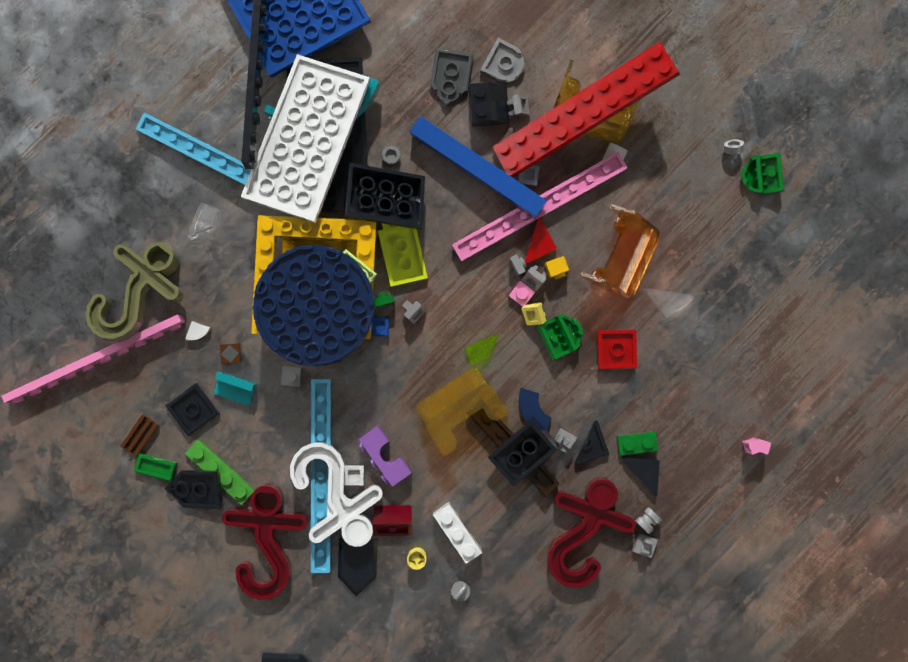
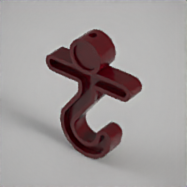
M596 477L590 480L585 489L586 499L565 491H558L554 495V501L558 507L576 513L581 517L579 524L555 538L548 548L547 562L549 570L556 581L566 587L579 588L587 586L596 579L601 571V565L594 557L587 558L578 569H569L564 565V556L567 552L593 537L606 526L625 533H631L636 528V523L630 516L610 509L618 499V491L614 483L607 478Z
M271 483L263 484L254 490L250 498L252 509L230 508L222 515V521L227 526L249 527L256 543L274 569L273 578L269 581H262L255 576L254 567L250 561H243L237 566L235 572L239 587L249 597L258 600L272 599L279 595L289 583L292 573L291 561L276 539L275 531L277 529L301 531L309 523V518L304 513L278 511L283 505L284 496L281 489Z

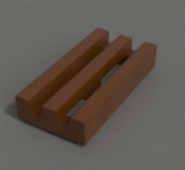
M142 414L120 446L137 457L159 424L145 414ZM145 420L146 423L143 425V427L141 428V430L129 446L128 443L130 442L132 437L135 435V433ZM150 424L153 425L136 450L133 449Z

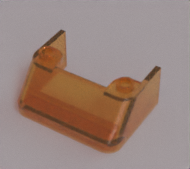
M611 204L609 208L618 214L614 221L615 231L619 234L605 268L597 267L592 271L591 275L581 272L580 276L600 288L631 299L636 293L657 245L660 232L637 211Z

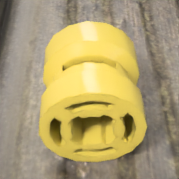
M419 547L411 549L407 557L409 567L415 570L423 568L427 559L426 552Z

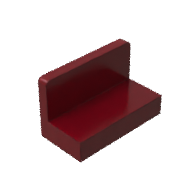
M375 505L373 508V535L411 536L412 506Z

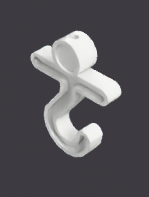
M323 442L310 443L303 446L294 455L290 464V477L297 489H305L310 482L306 467L311 460L322 459L329 467L327 517L310 529L309 539L314 543H319L342 527V536L345 542L354 547L365 545L371 539L373 530L370 519L361 513L381 499V487L371 485L353 499L347 498L344 495V461L341 454L333 446Z

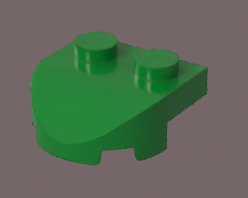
M781 153L756 155L750 158L742 169V180L749 190L757 194L785 191Z
M559 315L546 321L544 324L536 326L552 361L575 351L580 346L583 331L575 318L572 319L566 315Z

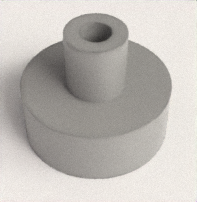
M733 139L724 143V152L729 154L731 159H737L738 154L744 151V142L741 140Z

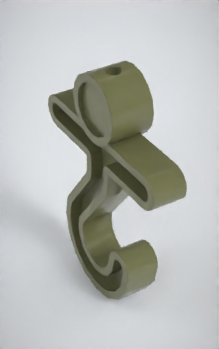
M156 242L148 246L144 252L143 259L124 244L115 247L113 251L114 256L130 269V277L126 284L123 316L117 323L109 324L107 322V313L111 308V301L102 294H95L87 305L85 315L87 325L95 335L108 342L118 343L134 336L143 324L146 294L151 288L155 289L173 304H178L183 300L182 291L165 278L177 270L179 257L164 242Z

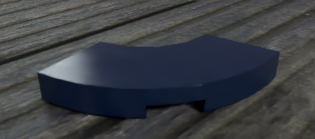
M520 387L519 407L525 421L527 422L534 416L548 431L551 417L546 415L540 408L538 401L539 393Z

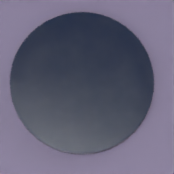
M300 246L279 255L267 266L259 278L254 291L253 315L262 339L279 356L300 365H327L347 357L365 339L373 321L374 294L365 272L348 255L327 246Z

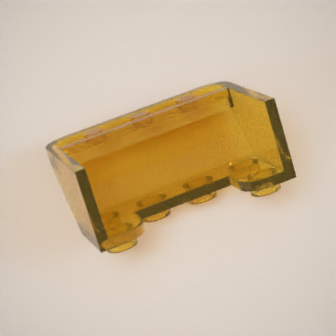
M477 368L467 370L420 401L416 408L418 416L443 456L452 452L457 445L456 438L450 429L481 408L484 409L487 416L492 420H500L510 414L486 377Z

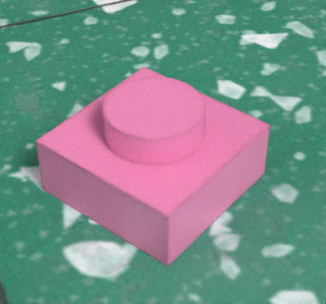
M519 281L509 294V297L523 307L535 291Z

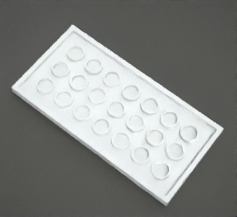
M297 54L257 154V162H254V169H251L241 198L316 224L371 81L370 77Z

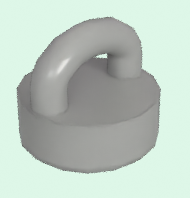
M464 581L455 582L451 588L452 597L456 601L466 600L470 595L469 585Z

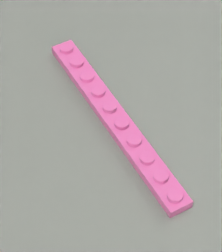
M619 152L541 194L540 196L547 200L536 219L516 208L455 242L452 246L462 262L627 170V166Z
M177 314L136 333L128 340L112 344L1 397L4 403L12 402L13 405L24 401L23 397L29 394L30 396L37 395L42 392V388H52L58 385V381L64 378L65 380L72 379L77 376V372L81 370L83 372L89 371L98 362L100 364L112 360L111 356L116 354L121 356L128 353V349L133 346L138 348L145 345L146 340L150 338L155 340L164 336L163 332L168 330L172 332L180 329L181 324L185 323L183 315Z

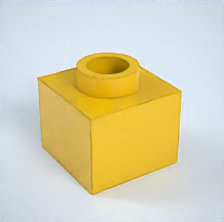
M564 256L544 264L549 278L554 277L555 280L565 277V273L569 271Z

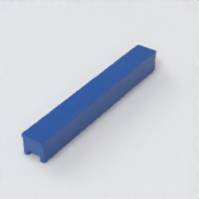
M420 116L409 131L414 139L533 219L537 218L542 208L546 205L547 200Z

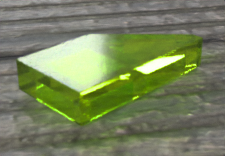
M497 333L464 347L472 365L490 357L498 337Z

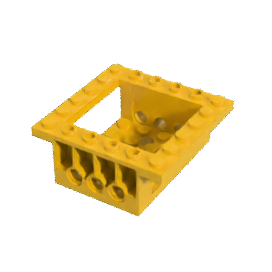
M258 215L254 291L259 278L267 266L275 259L276 237L283 240L282 254L300 246H327L341 252L348 250L374 271L377 222L317 218L315 224L297 217ZM374 280L370 283L372 290L374 287ZM252 314L251 334H260ZM371 327L365 339H371Z

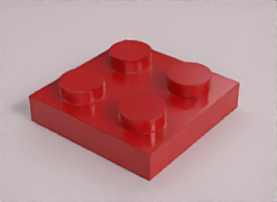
M636 330L597 331L598 369L637 368Z

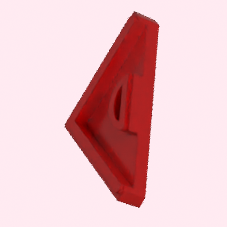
M541 217L537 220L525 258L526 265L557 249Z

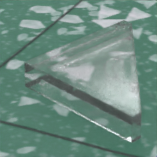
M649 288L645 290L665 319L695 298L693 295Z

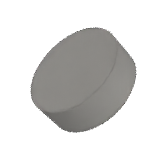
M395 146L384 148L382 151L383 162L389 166L399 163L401 159L399 149Z

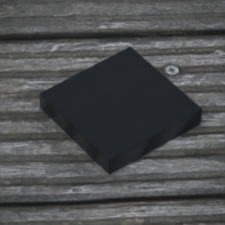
M195 383L165 405L187 436L192 435L220 414L198 383Z

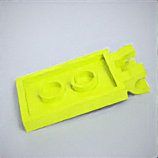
M382 223L383 230H378L390 286L428 278L417 229Z

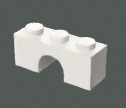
M450 502L433 512V516L466 564L482 553L481 547L466 529Z

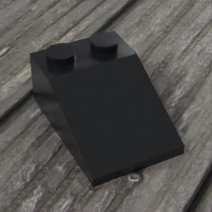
M533 416L491 453L488 458L514 487L558 449L559 444Z

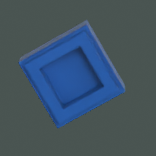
M373 317L371 336H389V317Z

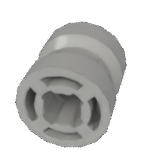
M648 507L644 511L643 517H638L635 521L650 534L653 531V526L659 525L662 519Z

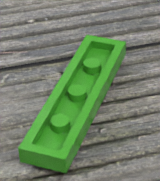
M200 439L185 453L202 470L219 471L221 487L239 504L243 505L255 489Z

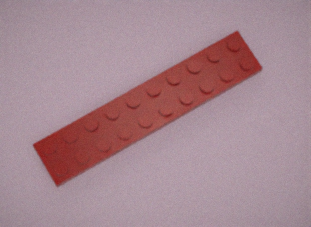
M658 42L493 146V149L506 174L514 178L678 77L680 73L661 42Z

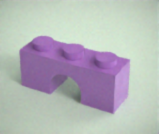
M379 425L358 439L361 442L358 444L364 453L368 452L371 456V464L375 469L379 468L383 473L381 477L387 485L390 483L393 487L412 473L401 456L393 461L383 458L381 454L382 446L390 440Z

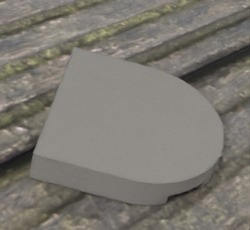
M498 38L480 72L501 83L514 82L523 73L525 66L524 57L517 47Z

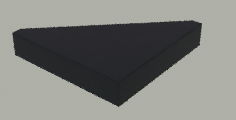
M598 420L593 422L574 462L576 466L609 454Z
M623 457V461L654 496H657L660 460Z

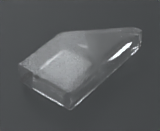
M200 202L187 235L193 236L196 233L212 228L219 209Z

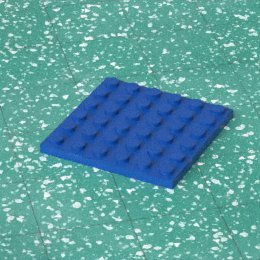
M227 0L250 40L253 0ZM266 0L268 15L264 19L266 23V34H263L265 52H262L264 67L269 76L273 78L291 68L297 54L309 58L371 23V20L359 0Z

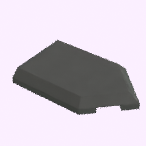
M436 48L430 86L445 107L468 91L473 53Z

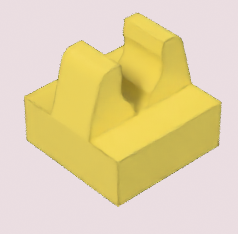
M533 303L521 308L527 325H540L546 322V314L543 312L542 303Z

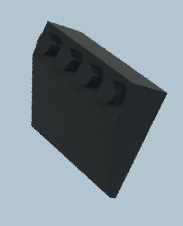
M349 163L344 179L345 217L422 230L425 176Z

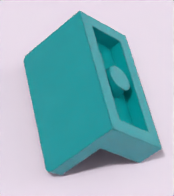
M217 372L215 379L218 381L214 394L245 405L251 404L257 384L223 372Z

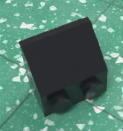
M491 82L469 84L472 127L510 124L509 107L507 105V85Z

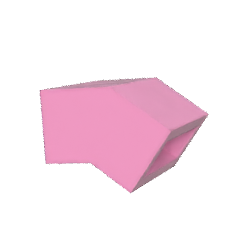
M757 438L742 441L745 452L748 454L769 453L770 442Z

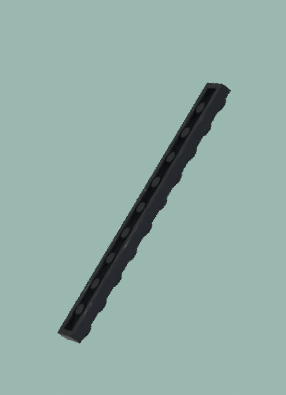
M253 0L241 157V163L245 169H254V162H257L255 145L259 142V134L256 131L257 125L260 124L258 107H261V95H259V89L263 86V80L260 75L261 70L264 69L262 52H265L263 34H266V23L264 19L268 15L266 0Z

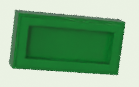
M139 453L134 472L171 482L177 462Z

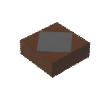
M240 343L220 345L221 364L241 362Z

